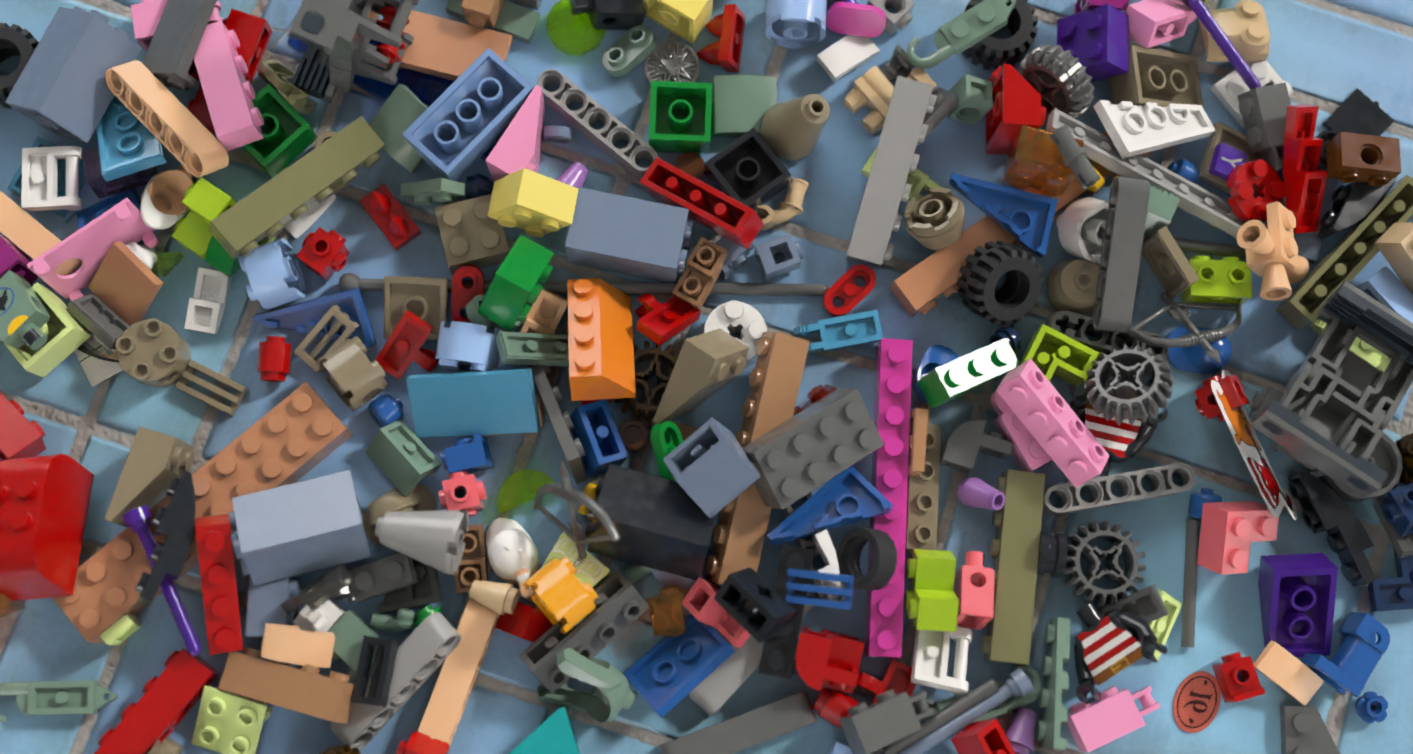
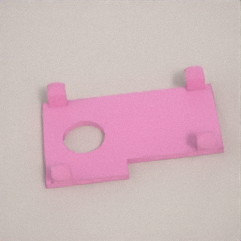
M126 198L28 263L27 267L66 300L70 298L73 301L84 296L81 290L92 281L112 243L121 241L125 245L131 241L137 243L143 240L149 248H154L159 244V240L154 234V231L157 229L148 227L142 219L141 211ZM72 258L82 260V265L76 272L65 276L56 274V269L62 262Z

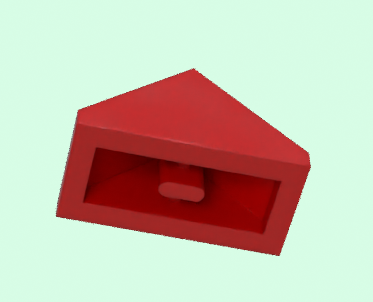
M518 602L513 614H500L495 628L534 643L553 624L541 610Z

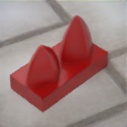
M736 4L724 5V12L712 18L705 25L709 32L720 37V41L710 43L696 53L704 62L722 66L728 73L739 72L746 16Z
M384 183L359 200L360 204L396 251L421 234L419 228Z

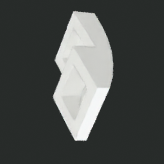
M848 35L819 53L816 60L830 78L836 82L855 68L857 70L877 56L880 50L868 37Z
M198 267L194 297L189 298L184 329L217 334L226 307L232 276L229 278L219 270Z
M826 529L812 538L826 567L818 571L840 574L836 552ZM819 580L822 586L840 588V582ZM826 594L829 599L834 600L840 596L834 594Z

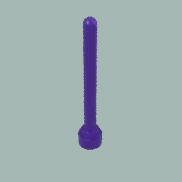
M1186 0L1250 90L1261 87L1260 81L1201 0Z
M144 505L126 512L122 517L127 528H131L133 533L137 532L153 569L155 562L151 561L150 557L157 543L150 529L152 525L150 519L153 516L148 505ZM164 576L160 588L188 653L196 656L201 652V645L173 580Z

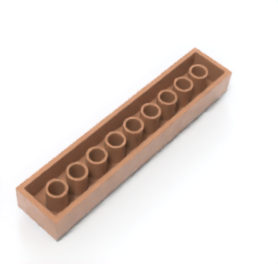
M307 382L303 383L192 474L196 505L195 518L223 515L234 511L232 502L234 497L296 483L353 436V434L315 389ZM166 495L150 508L153 516L150 519L151 523L160 506L167 508L172 498L171 496ZM230 524L231 536H232V535L235 533V531H232L231 524ZM151 525V526H150V529H151L152 534H153V536H154V533H155L157 527L154 526V525ZM195 525L188 557L179 579L199 563ZM126 528L79 566L73 596L53 597V600L89 643L101 644L104 641L100 635L125 614L136 615L147 606L137 602L141 593L136 592L135 589L143 572L150 575L152 567L137 532L133 533L131 528ZM154 536L156 543L161 542L165 544L166 540ZM160 587L154 599H156L160 594L163 593Z

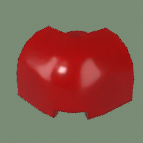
M802 627L797 644L795 662L799 676L809 687L817 691H821L823 686L853 694L859 676V666L865 639L826 629H821V633L811 631L810 628Z

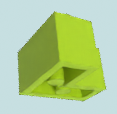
M201 177L197 183L191 184L185 192V198L182 203L190 212L176 223L172 237L181 246L205 261L208 244L213 236L209 231L211 221L234 206L236 202L232 197Z
M1042 324L1034 332L1019 363L1021 365L1027 360L1032 359L1049 382L1054 375L1072 385L1076 384V386H1079L1087 379V371L1092 369V361H1096L1099 352Z
M913 549V558L907 559L906 575L907 578H911L910 590H905L904 609H908V618L913 620L917 630L956 632L959 600L954 592L956 558L952 551Z

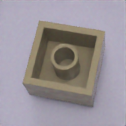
M492 194L434 207L447 264L452 275L460 266L466 264L475 265L480 269L502 264L510 252L504 226L498 224V220L487 216Z

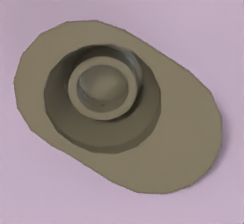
M419 483L412 493L406 497L396 487L381 495L367 507L364 513L363 522L366 535L372 542L384 546L380 544L379 537L375 536L378 518H384L386 512L435 511L436 501L434 495L427 487Z

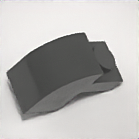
M968 421L958 426L946 438L940 454V465L969 473L974 468L978 451L1005 459L1011 454L1014 443L1006 441V436L997 432L989 431L988 434H984L987 421Z

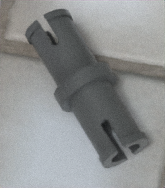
M1067 125L1057 128L1049 135L1064 158L1062 160L1065 167H1070L1080 182L1082 189L1093 186L1101 179L1086 157L1088 152L1084 147L1078 145Z

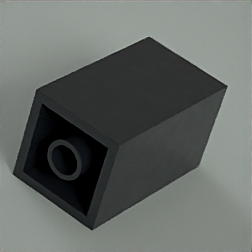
M610 464L606 476H599L595 491V501L608 514L620 535V539L615 542L607 540L589 543L587 551L697 580L702 573L717 514L712 518L708 517L677 482ZM589 509L587 515L588 522L584 533L586 535L585 538L608 535L602 522Z

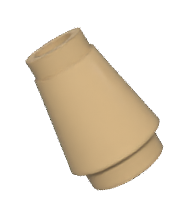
M474 580L469 598L501 615L505 613L513 614L518 603L520 590L513 588V584Z

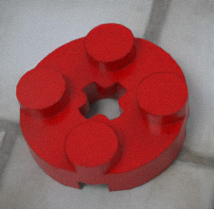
M1262 159L1237 165L1231 171L1227 180V188L1231 187V197L1227 198L1229 206L1234 214L1243 221L1267 220L1266 204L1276 201L1281 203L1282 198L1285 197L1284 182L1280 180L1274 168ZM1252 186H1255L1257 189L1256 197L1253 196L1254 189Z

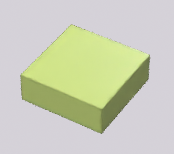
M125 614L104 631L100 637L107 645L119 646L141 628L142 623L135 615Z

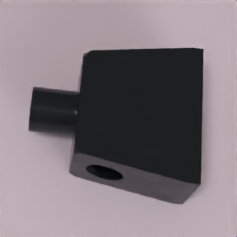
M570 0L572 14L588 13L591 25L596 30H629L634 26L642 25L647 13L642 0Z

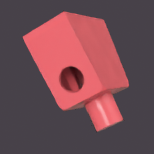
M966 552L965 565H962L956 572L954 580V592L959 600L957 626L979 631L993 618L994 569L984 567L985 554L983 552Z

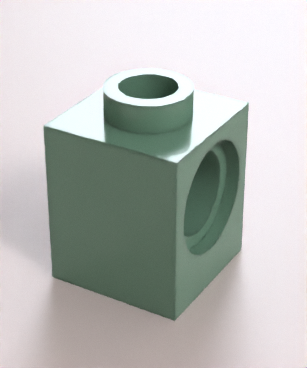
M965 74L949 90L959 99L958 104L948 113L949 119L975 125L993 108L991 81Z

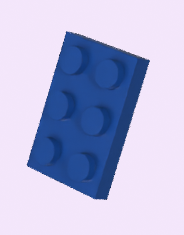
M690 613L623 674L662 718L735 651L712 626L698 621Z

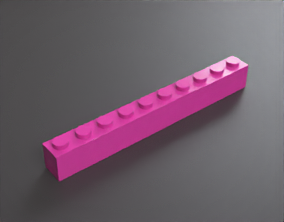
M881 338L876 348L874 424L884 445L872 452L871 484L893 504V510L889 513L870 518L869 528L879 529L891 537L897 550V565L894 575L887 585L880 590H867L864 657L902 658L913 340ZM870 541L868 552V572L870 571L873 563V548Z

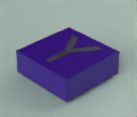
M1224 143L1217 144L1209 173L1228 180L1231 171L1237 165L1246 162L1248 154Z

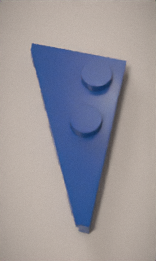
M955 173L951 174L949 185L1037 257L1043 258L1046 255L1058 199Z
M359 287L258 313L253 316L254 322L262 323L264 326L296 330V333L308 335L332 306L337 305L341 308L340 311L343 314L346 313L350 316L349 319L352 322L355 321L360 325L349 339L357 336L365 347L368 348L374 347L377 344ZM333 317L317 337H324L338 319ZM343 325L332 340L336 341L347 327Z
M850 466L833 477L770 532L767 538L773 546L820 533L826 529H834L889 513L893 510V504L853 466Z

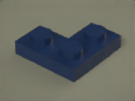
M1393 547L1398 578L1377 579L1368 584L1371 612L1413 609V555L1399 558Z

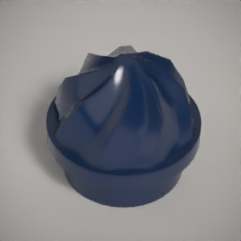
M476 173L475 176H467V200L492 194L494 183L489 177L480 173Z
M1010 327L998 328L990 336L989 343L993 344L1006 338L1014 354H1016L1017 350L1021 348L1020 343L1022 341L1019 332Z

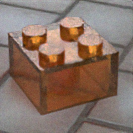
M1022 125L1010 146L1002 180L1010 182V185L1016 188L1031 187L1040 190L1044 195L1057 196L1065 192L1075 178V175L1070 167H1065L1063 164V156L1049 137L1052 132ZM1075 138L1078 145L1083 147L1084 140Z

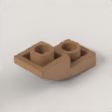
M701 237L687 259L686 264L688 267L672 291V294L700 310L723 268L729 253L728 250Z
M484 523L469 525L468 533L464 532L463 542L466 543L459 568L456 573L454 572L456 593L470 592L474 580L488 581Z

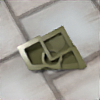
M277 59L260 62L257 71L258 76L264 82L269 84L297 112L301 114L314 113L318 103L292 84L295 76L294 71Z

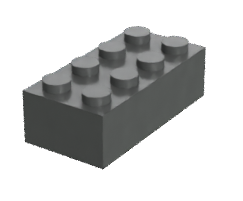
M838 388L742 449L761 476L754 484L765 506L783 510L883 446L884 443L858 389Z

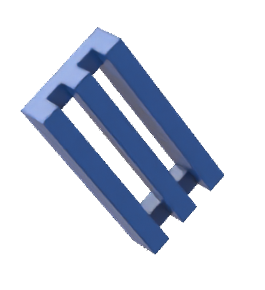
M788 569L787 576L789 577L786 583L787 595L785 596V600L788 603L852 609L854 575ZM796 577L846 582V588L796 583ZM795 590L845 596V601L795 595Z

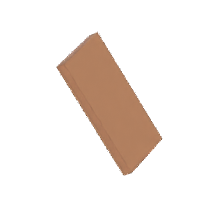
M411 10L408 18L410 22L408 25H405L403 32L410 34L414 40L412 45H408L399 67L455 81L487 48H490L506 62L512 44V35Z

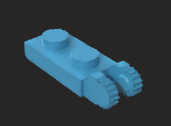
M878 310L818 320L817 323L793 329L794 336L796 337L819 333L820 342L810 343L807 354L820 351L825 353L878 343L881 338H884Z

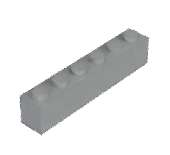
M897 76L847 251V258L882 267L884 260L890 262L894 244L889 243L892 231H899L903 214L897 212L900 201L907 202L911 184H907L906 180L909 171L915 173L920 155L915 154L917 142L924 143L929 125L923 124L926 112H933L937 95L931 94L934 85Z

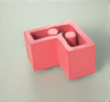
M1256 501L1203 503L1197 565L1221 575L1247 573L1251 542L1276 541L1279 517H1274L1267 505Z

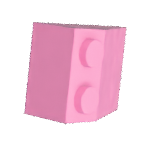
M536 85L487 157L486 163L491 180H499L522 168L539 173L546 110L540 86Z

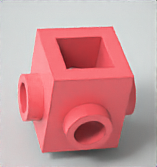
M459 471L449 474V480L442 481L443 490L438 491L442 509L466 511L469 517L477 515L476 511L484 509L482 500L487 499L483 480L478 481L474 474L468 475L467 471ZM465 488L467 491L466 496L457 498L455 496L456 490Z

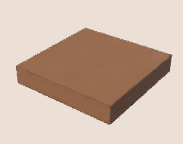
M121 241L112 243L88 288L131 326L142 321L161 289L163 282Z

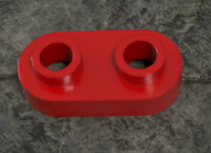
M466 264L460 266L453 275L451 316L454 321L471 323L468 317H464L461 314V309L465 308L475 296L484 295V274L475 265ZM470 277L473 279L474 284L467 287L463 284L462 279Z
M863 264L851 267L826 291L823 298V308L826 313L832 317L848 315L872 292L876 284L874 271ZM854 279H863L865 285L862 287L855 285ZM836 298L841 299L843 306L835 307L832 301Z

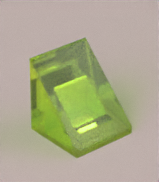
M180 252L157 253L158 273L166 277L184 256Z

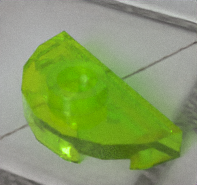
M526 469L515 472L504 481L499 489L497 498L499 514L501 515L535 500L537 490L546 483L555 484L548 475L537 470Z

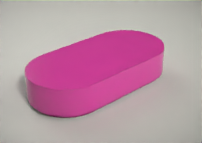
M836 2L827 11L826 24L835 33L874 38L883 33L886 25V15L882 9L876 6Z

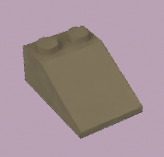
M1130 45L1128 73L1108 78L1112 104L1118 105L1121 101L1132 102L1133 105L1144 106L1147 102L1157 103L1160 107H1167L1169 104L1201 105L1204 109L1196 56Z
M722 329L685 339L653 422L656 424L662 423L695 410L744 370L747 363L745 358L750 347Z
M139 426L104 520L127 527L122 517L123 514L144 505H148L149 509L152 508L167 493L174 476L181 479L184 471H188L194 461V453H192L194 447L176 437Z

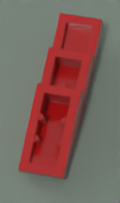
M1311 104L1288 105L1284 132L1283 175L1286 208L1293 212L1296 219V227L1293 228L1294 234L1317 232L1327 178L1326 171L1318 170L1323 139L1314 137L1319 106Z

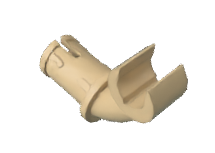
M791 178L785 200L780 203L779 209L772 210L767 205L757 206L758 214L767 216L765 219H761L764 223L761 230H768L773 225L782 224L796 215H801L803 213L801 206L809 183L800 178Z

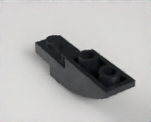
M1397 176L1384 186H1371L1369 183L1356 181L1338 187L1332 195L1331 200L1334 202L1330 210L1320 220L1322 227L1317 238L1323 240L1363 219L1383 200Z
M1305 470L1287 476L1290 482V493L1299 501L1303 509L1302 516L1305 524L1313 530L1314 534L1323 531L1327 532L1328 544L1332 551L1337 553L1342 563L1341 570L1346 580L1351 582L1353 587L1367 585L1376 581L1377 578L1363 551L1374 546L1349 506L1330 487Z
M184 471L181 479L174 476L166 495L172 498L167 508L159 507L152 521V525L157 527L154 536L166 540L165 544L157 543L150 557V560L155 562V565L150 575L143 572L135 589L136 592L141 593L137 602L147 606L152 604L164 576L175 581L179 579L188 557L195 525L196 508L192 475L188 471Z

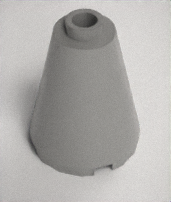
M462 510L386 512L384 518H378L375 536L379 537L380 544L443 573L454 575L453 572H457L465 550L466 543L463 542L464 532L468 533L469 514Z

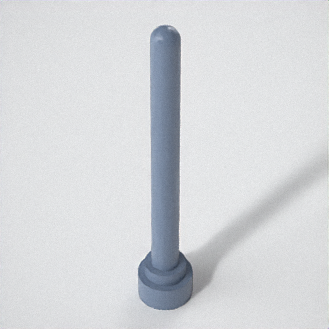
M1018 668L1008 675L1009 679L1005 681L1006 685L898 754H923L1010 697L1014 696L1016 698L1020 695L1024 697L1034 691L1032 683L1024 671Z

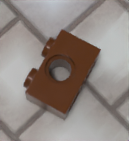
M1339 132L1326 144L1327 178L1340 179L1343 183L1357 181L1369 183L1371 186L1387 185L1401 173L1399 138Z

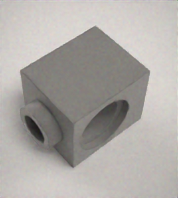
M868 0L867 5L876 6L883 10L886 15L884 30L890 36L898 28L902 31L913 19L911 13L915 3L911 0ZM885 7H894L898 13H889Z

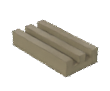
M337 305L332 306L294 350V353L315 372L321 370L314 359L343 325L347 327L326 353L347 340L360 326L355 321L352 322L349 319V315L343 314L340 311L341 308ZM336 317L338 321L310 354L306 353L305 350L332 318Z
M190 359L187 364L189 366L188 369L183 371L182 379L176 383L175 387L234 416L248 388ZM197 370L237 390L238 393L235 396L195 376L194 373ZM192 381L232 401L230 407L188 387V383Z

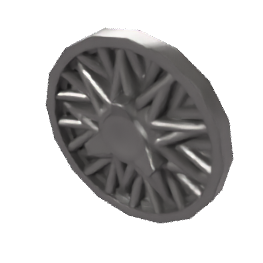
M676 40L662 41L645 58V77L650 85L651 81L696 82L700 71L698 56L693 48L684 42Z

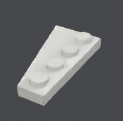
M1100 100L1093 106L1122 159L1206 138L1216 131L1201 105L1169 104L1167 107H1160L1157 103L1147 102L1144 106H1138L1128 101H1121L1117 105L1110 104L1108 100Z

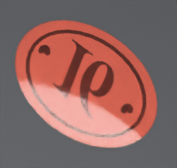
M1204 671L1195 672L1181 683L1176 692L1173 703L1174 718L1177 725L1185 732L1196 733L1202 731L1213 721L1218 712L1221 693L1219 684L1212 674Z

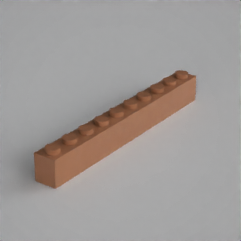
M1107 131L1103 133L1104 135L1110 137ZM1152 151L1143 153L1141 155L1147 158L1152 153ZM1088 158L1091 165L1102 175L1104 181L1111 176L1113 179L1116 176H1121L1106 170L1102 165ZM1062 162L1023 191L1058 199L1053 223L1057 221L1056 215L1066 210L1071 203L1087 193L1090 196L1095 195L1106 185L1103 184L1097 191L1082 189L1080 182L1070 167H1065ZM985 216L965 230L954 244L937 250L894 280L890 290L911 317L919 312L923 316L937 306L935 301L943 295L949 298L961 289L957 285V279L962 277V273L959 272L960 268L967 264L968 261L965 259L969 254L972 256L975 254V248L978 246L985 248V243L990 241L994 243L1003 241L1011 245L1017 244L1019 247L1023 246V244L990 217Z

